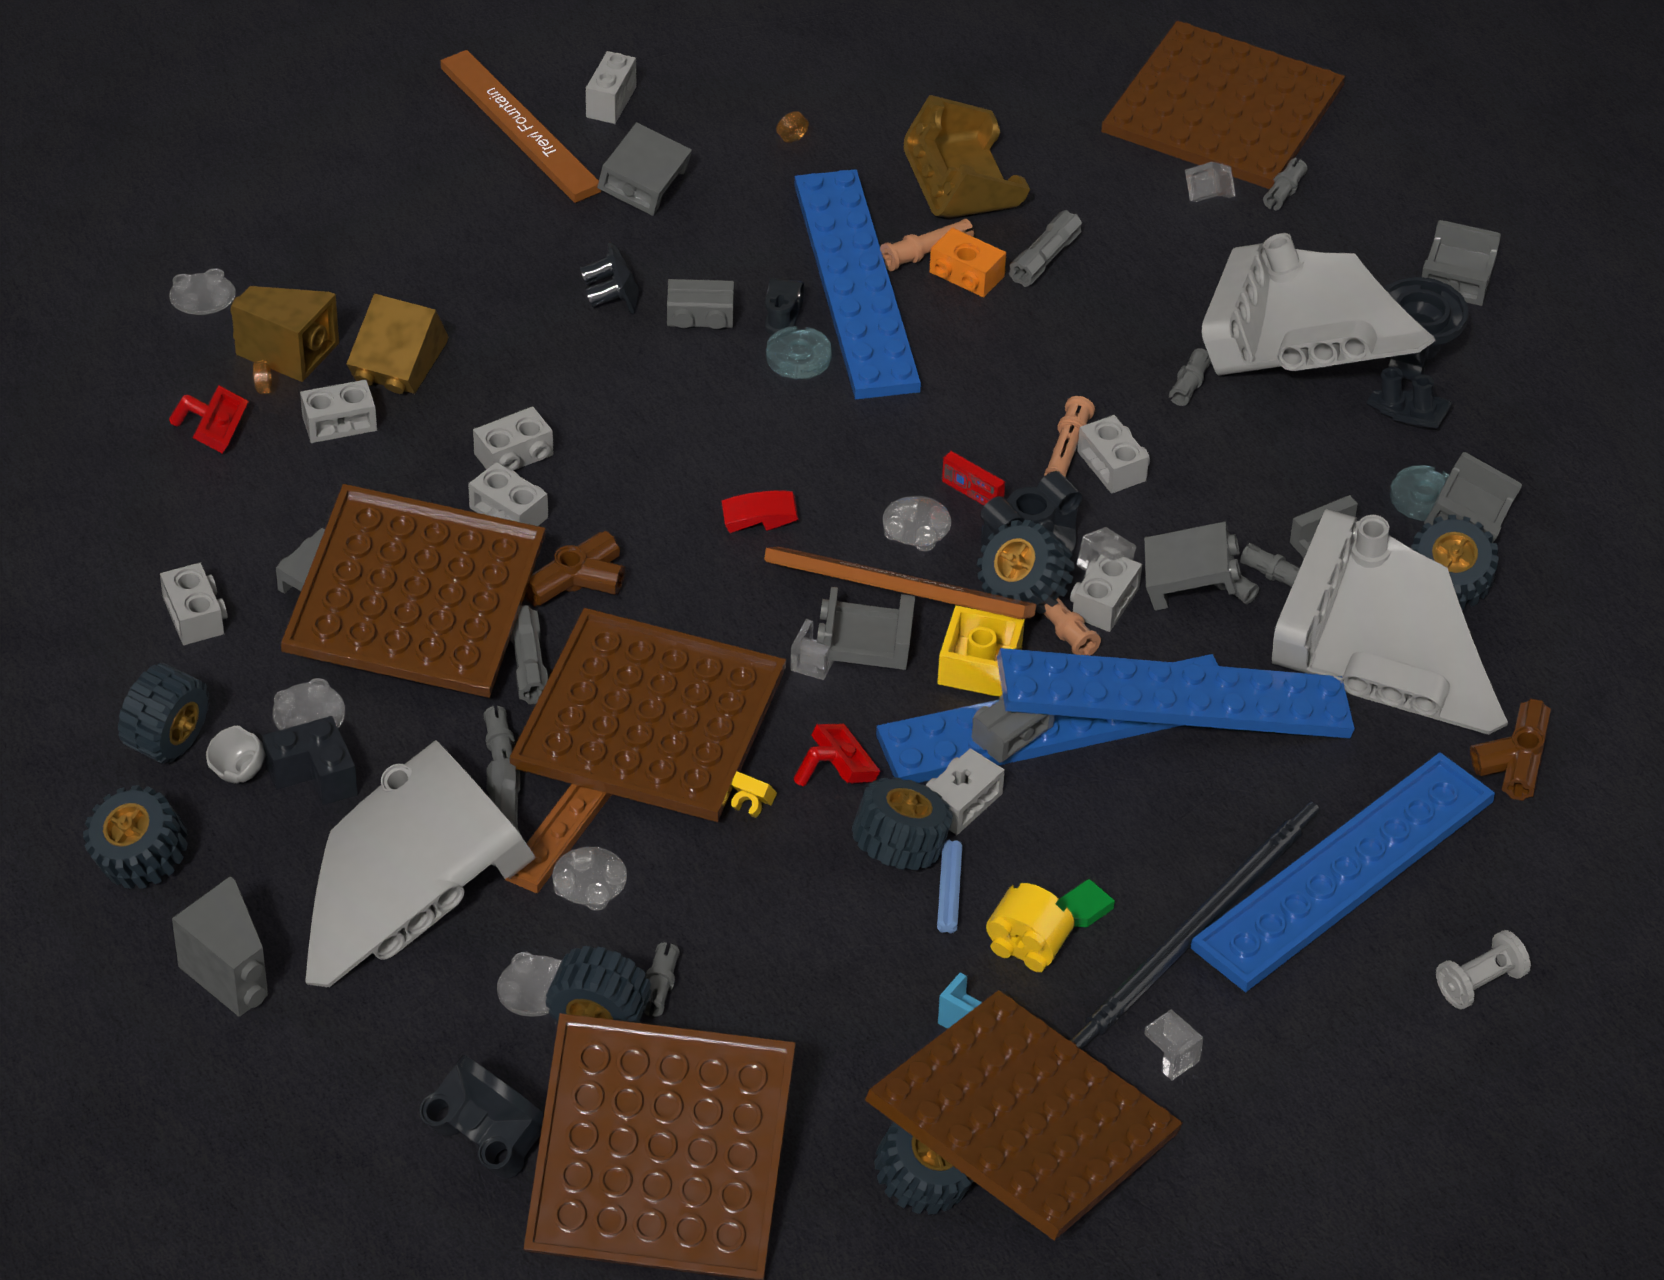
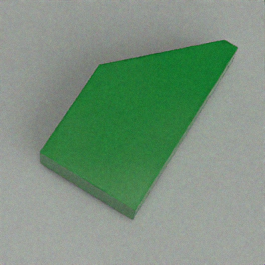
M1088 879L1058 899L1056 905L1063 912L1066 908L1069 909L1074 918V927H1088L1113 910L1115 900Z

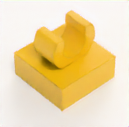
M736 771L731 785L738 793L732 798L731 805L739 811L745 800H751L752 806L748 813L756 818L762 809L761 802L772 806L777 792L769 784Z

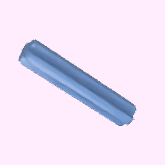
M946 840L942 848L937 929L941 933L948 932L952 934L957 930L962 844L958 840Z

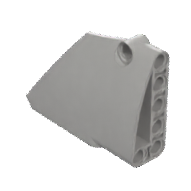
M1287 233L1273 235L1261 244L1233 248L1202 323L1204 344L1218 376L1280 366L1289 371H1298L1418 353L1435 341L1434 336L1426 331L1390 296L1355 253H1323L1295 249L1292 237Z
M1326 509L1278 619L1273 639L1272 664L1307 674L1331 675L1340 680L1341 683H1344L1345 691L1354 696L1489 735L1507 726L1508 721L1473 642L1448 568L1389 536V524L1381 516L1368 515L1357 521V517Z
M437 740L433 741L406 764H394L388 767L382 774L381 786L361 801L330 831L321 864L313 909L305 981L307 985L330 987L372 953L380 960L391 958L456 907L464 896L463 886L489 865L496 866L505 879H510L536 858L506 816Z

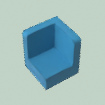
M959 973L940 995L938 1024L947 1029L982 1003L966 994V975Z

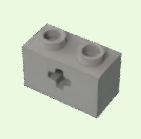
M971 748L960 758H954L938 778H932L926 784L930 790L937 792L942 796L941 799L949 804V810L953 814L949 830L956 835L1003 793L1005 770Z

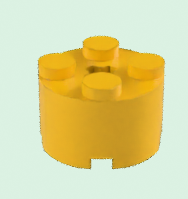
M1020 883L1018 888H1014L1012 885L987 921L986 929L993 941L990 947L995 954L1002 958H1009L1011 955L1023 960L1025 965L1032 971L1042 972L1053 961L1073 929V915L1068 908L1063 912L1056 905L1058 898L1039 886L1030 883Z

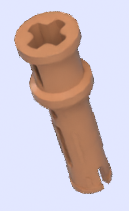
M963 219L960 222L921 236L909 234L904 236L902 241L894 244L889 242L882 244L880 251L882 252L886 268L889 271H894L898 269L899 265L909 261L913 263L921 261L924 254L931 252V247L952 227L973 237L974 230L966 232L967 229L973 228L971 222L968 219Z
M1073 396L1067 400L1065 404L1066 414L1058 423L1060 435L1044 475L1053 471H1059L1066 478L1078 444L1079 428L1087 425L1088 420L1093 417L1095 412V406L1089 399L1082 396ZM1078 406H1081L1080 412L1077 413Z
M1059 598L1056 599L1058 604L1053 607L1046 603L1044 605L1046 612L1043 614L1054 624L1055 633L1058 638L1063 641L1066 640L1070 644L1073 654L1090 656L1099 648L1101 643L1100 636L1097 632L1090 631L1085 626L1084 619L1079 613L1071 612Z

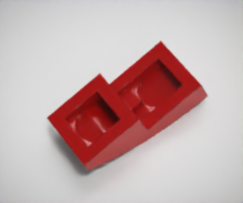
M792 491L754 492L721 500L725 525L730 533L761 522L768 531L799 520L795 495Z

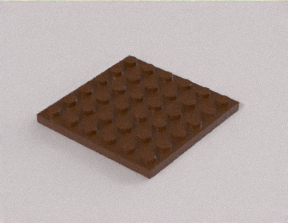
M1176 21L1104 119L1101 132L1270 189L1275 183V180H1273L1275 176L1283 172L1289 161L1297 156L1344 86L1345 76L1328 69L1307 64L1301 60L1277 54L1274 51H1268L1243 41L1222 36L1216 32L1192 26L1189 23Z
M343 484L283 636L281 652L490 698L545 539V528Z
M584 608L510 755V764L514 765L518 770L718 822L733 789L731 784L736 771L740 772L785 672L786 659Z
M999 990L870 1088L865 1099L866 1102L1054 1241L1176 1136L1183 1124L1165 1108L1160 1107L1138 1091L1136 1087L1124 1081L1104 1064L1092 1058L1072 1041L1067 1040L1044 1021L1035 1017Z
M559 1013L524 1251L744 1280H764L796 1043Z

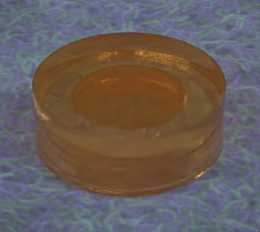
M794 111L785 115L779 121L776 131L783 141L787 143L794 142L803 137L809 123L801 112Z
M268 360L255 361L253 363V376L257 393H272V377Z

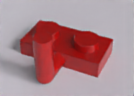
M218 385L208 405L191 395H184L171 414L169 421L174 426H180L189 411L201 416L200 423L192 438L223 454L248 401Z
M817 724L811 736L819 746L811 747L808 750L793 779L798 785L806 786L819 761H831L841 778L847 783L873 782L878 777L880 770L845 724Z

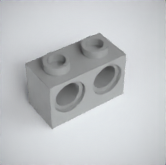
M606 52L586 87L587 118L616 124L636 88L635 57L626 56L621 53Z
M367 380L300 392L302 417L311 443L377 431L376 409Z
M533 406L473 429L474 454L486 469L497 462L507 469L514 471L553 455V431Z
M1115 415L1079 428L1077 452L1111 494L1146 481L1147 470L1150 464L1149 454L1132 437L1129 428L1123 426Z
M497 462L468 484L470 509L477 513L539 526L548 518L547 493L539 486L533 485L520 477L515 471L509 470Z
M1104 549L1097 561L1092 560L1082 583L1077 582L1073 587L1070 601L1074 602L1073 612L1079 613L1083 617L1084 622L1110 632L1139 590L1142 564Z
M201 562L160 573L163 599L183 645L224 634L222 620L227 619L226 607L222 598L216 599L217 589L212 575L206 576Z

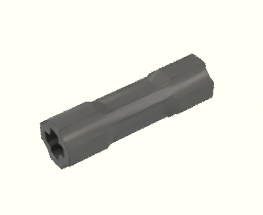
M1067 210L1060 212L1047 225L1046 231L1027 250H1024L1010 264L1009 273L1015 283H1020L1024 287L1033 284L1045 271L1046 265L1063 247L1068 246L1082 232V222L1077 214H1072Z
M525 605L520 608L510 641L514 644L516 655V682L519 699L525 700L528 704H536L548 681V675L541 656L539 643L541 631L538 612L532 610L529 605Z
M507 758L491 761L487 767L486 789L489 793V798L520 834L518 829L520 770L510 764V759Z

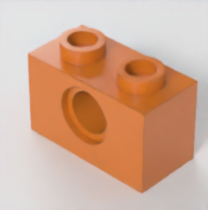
M953 227L931 247L930 273L981 297H985L1005 276V251Z

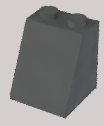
M228 877L173 917L172 923L178 967L240 1017L251 1008L259 1006L268 996L262 944L236 881L232 877Z

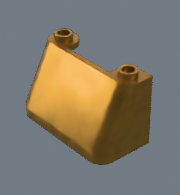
M929 95L905 135L904 151L932 213L935 216L954 218L1014 208L1025 201L1030 191L1026 180L1018 175L1011 176L1008 181L1004 180L990 151L991 146L997 141L1000 134V128L993 111Z

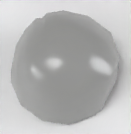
M238 725L221 730L210 741L206 750L208 766L221 779L236 784L252 779L262 768L266 757L262 741L254 733H250Z

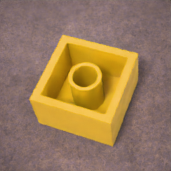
M955 605L939 655L938 684L1001 697L1003 693L997 656L1000 648L1022 650L1025 619H1017Z

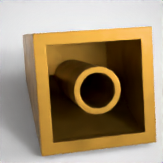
M250 286L241 296L236 297L231 305L236 355L303 382L339 344L336 294Z
M374 294L350 353L347 366L356 381L367 380L368 385L373 383L384 385L386 389L398 394H402L404 391L415 394L446 345L449 337L435 309Z

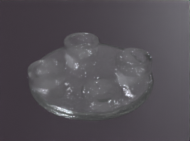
M210 269L205 273L192 275H176L172 279L173 286L169 293L170 301L175 308L194 315H206L221 311L228 307L235 298L233 284L225 278L224 272L220 269Z
M923 496L903 497L892 502L884 511V535L890 540H897L907 545L916 546L921 551H929L935 547L937 541L941 540L949 532L951 516L948 510L934 499Z
M315 678L309 681V683L298 684L279 691L274 697L273 720L279 730L328 716H333L339 728L344 720L345 705L341 696L329 687L326 680L321 678Z
M599 847L577 848L563 855L555 864L552 874L554 891L557 895L571 902L586 905L591 910H601L607 906L609 900L615 898L623 890L627 881V870L623 861L609 850Z
M528 952L516 954L512 958V964L502 972L497 983V993L501 1003L511 1012L522 1016L534 1017L549 1014V1008L546 1007L545 1002L546 994L562 960L548 956H533Z

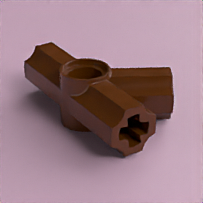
M605 530L578 546L566 545L559 548L554 555V561L532 574L525 594L526 600L535 607L542 605L563 591H577L582 587L618 595L625 575V566L610 563L620 556V548L616 544L614 537Z
M1536 699L1520 703L1515 730L1511 737L1471 745L1470 756L1476 775L1484 776L1506 771L1502 791L1507 793L1510 799L1523 801L1525 798L1533 797L1542 761L1551 708L1547 707L1543 701Z

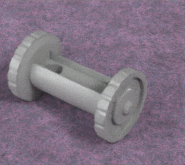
M1502 930L1495 934L1492 938L1493 949L1462 966L1450 960L1438 965L1436 969L1438 986L1443 996L1452 1006L1458 1009H1465L1472 1005L1474 1002L1473 990L1505 973L1516 979L1528 974L1531 966L1529 954L1524 944L1514 933Z

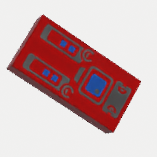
M952 451L944 456L942 482L982 505H985L994 497H1004L1005 481Z

